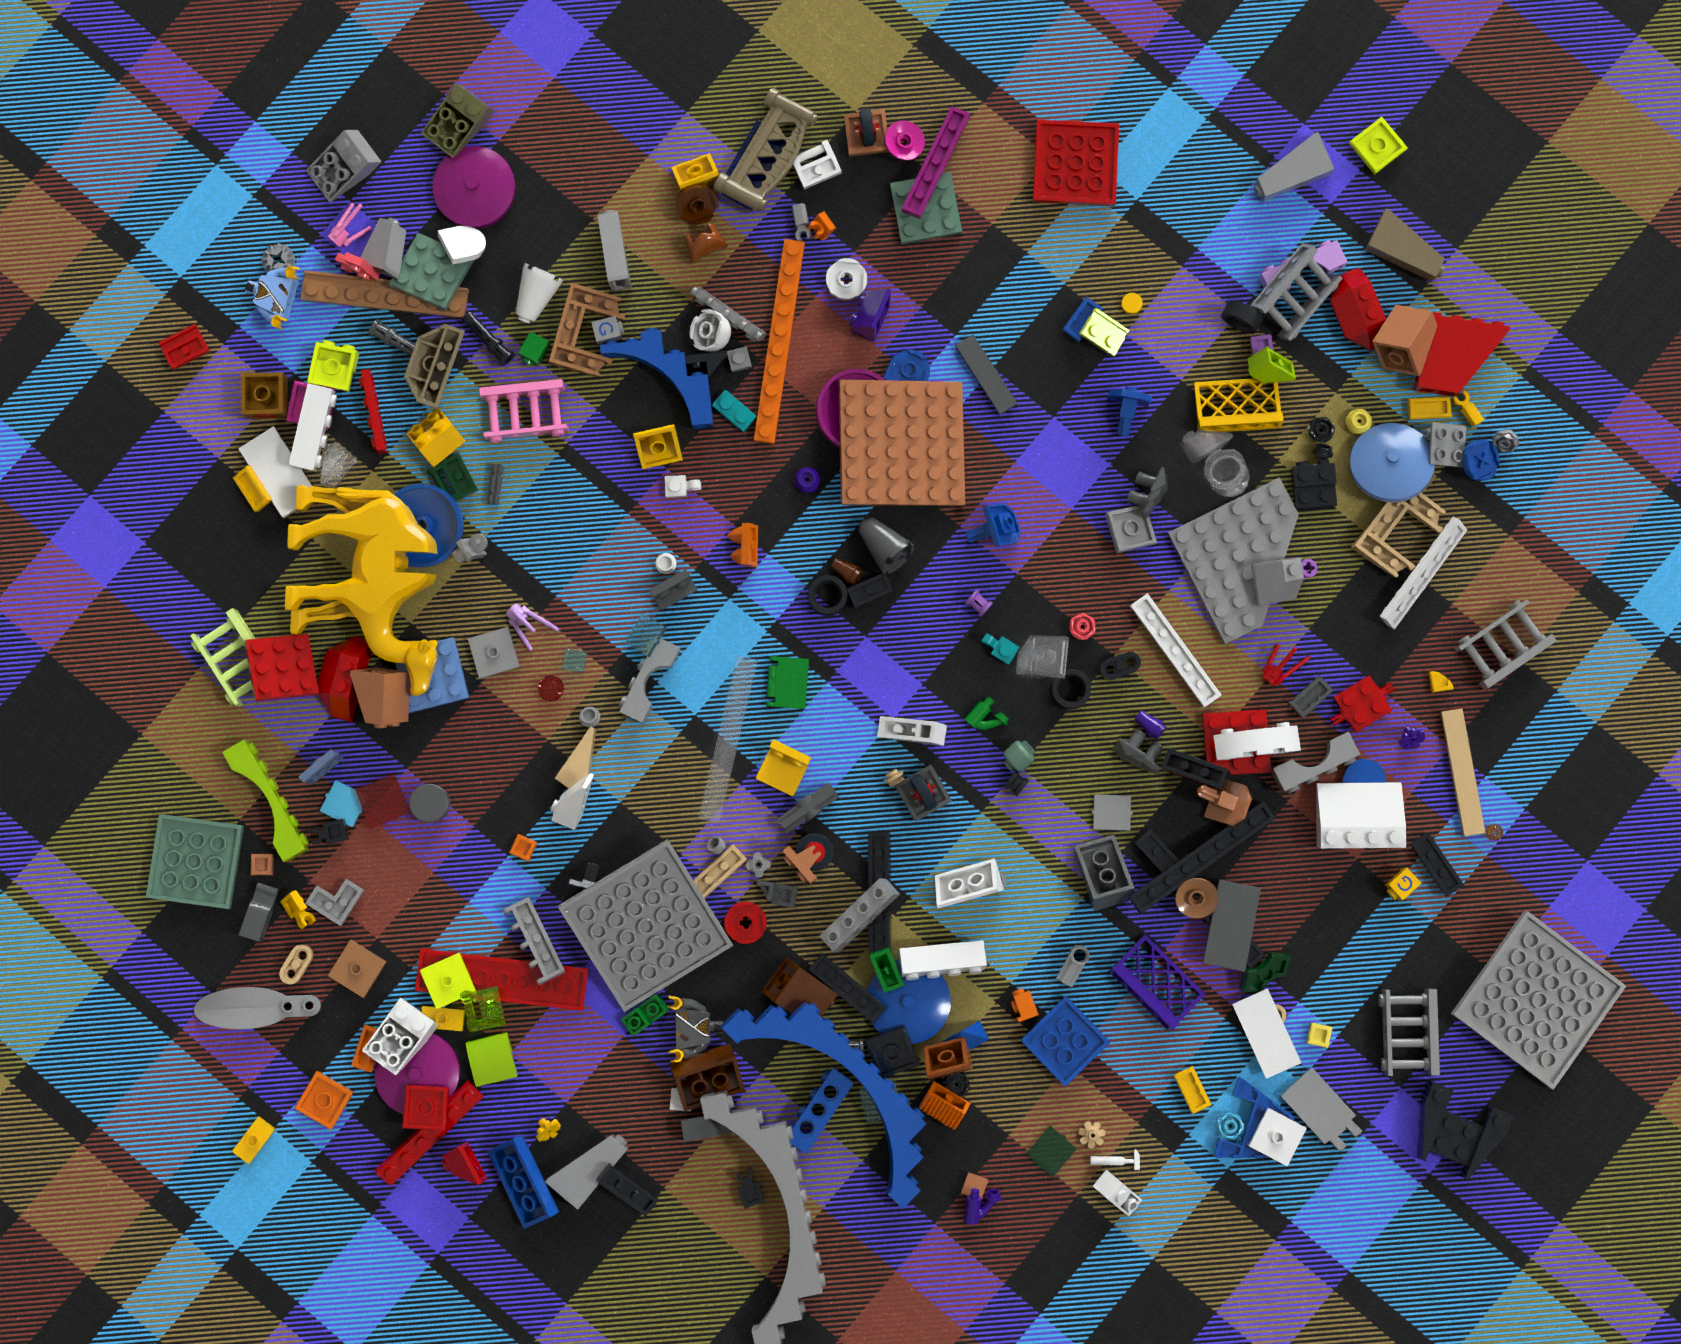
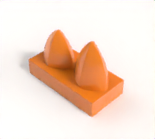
M742 523L741 527L735 528L727 535L733 542L741 544V547L736 549L730 557L738 564L747 567H757L758 526L751 523Z

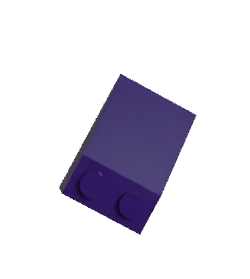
M890 289L868 290L866 296H861L858 303L860 310L857 315L853 314L849 324L852 326V333L875 342L891 305Z

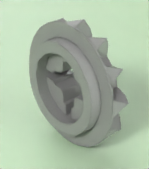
M279 243L270 245L264 251L261 259L266 272L281 267L294 266L295 256L288 246ZM281 255V259L285 264L277 262L274 265L275 261L272 256L278 257Z

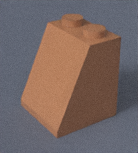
M1395 305L1372 341L1383 369L1420 376L1437 328L1432 311Z
M377 667L350 670V676L365 723L374 724L375 728H387V726H400L401 722H408L410 689L408 671Z

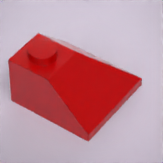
M468 1141L442 1155L444 1159L442 1164L446 1171H450L452 1175L477 1185L488 1179Z

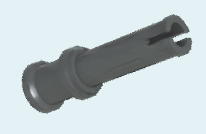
M376 319L368 332L370 336L374 335L384 341L385 345L391 344L406 354L412 355L415 347L413 342L397 334L395 328L390 329L382 324L381 320Z

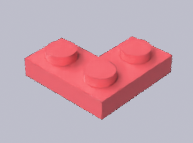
M348 252L345 255L338 253L335 258L341 265L340 268L348 273L355 271L359 277L365 280H369V278L378 280L381 274L366 260Z

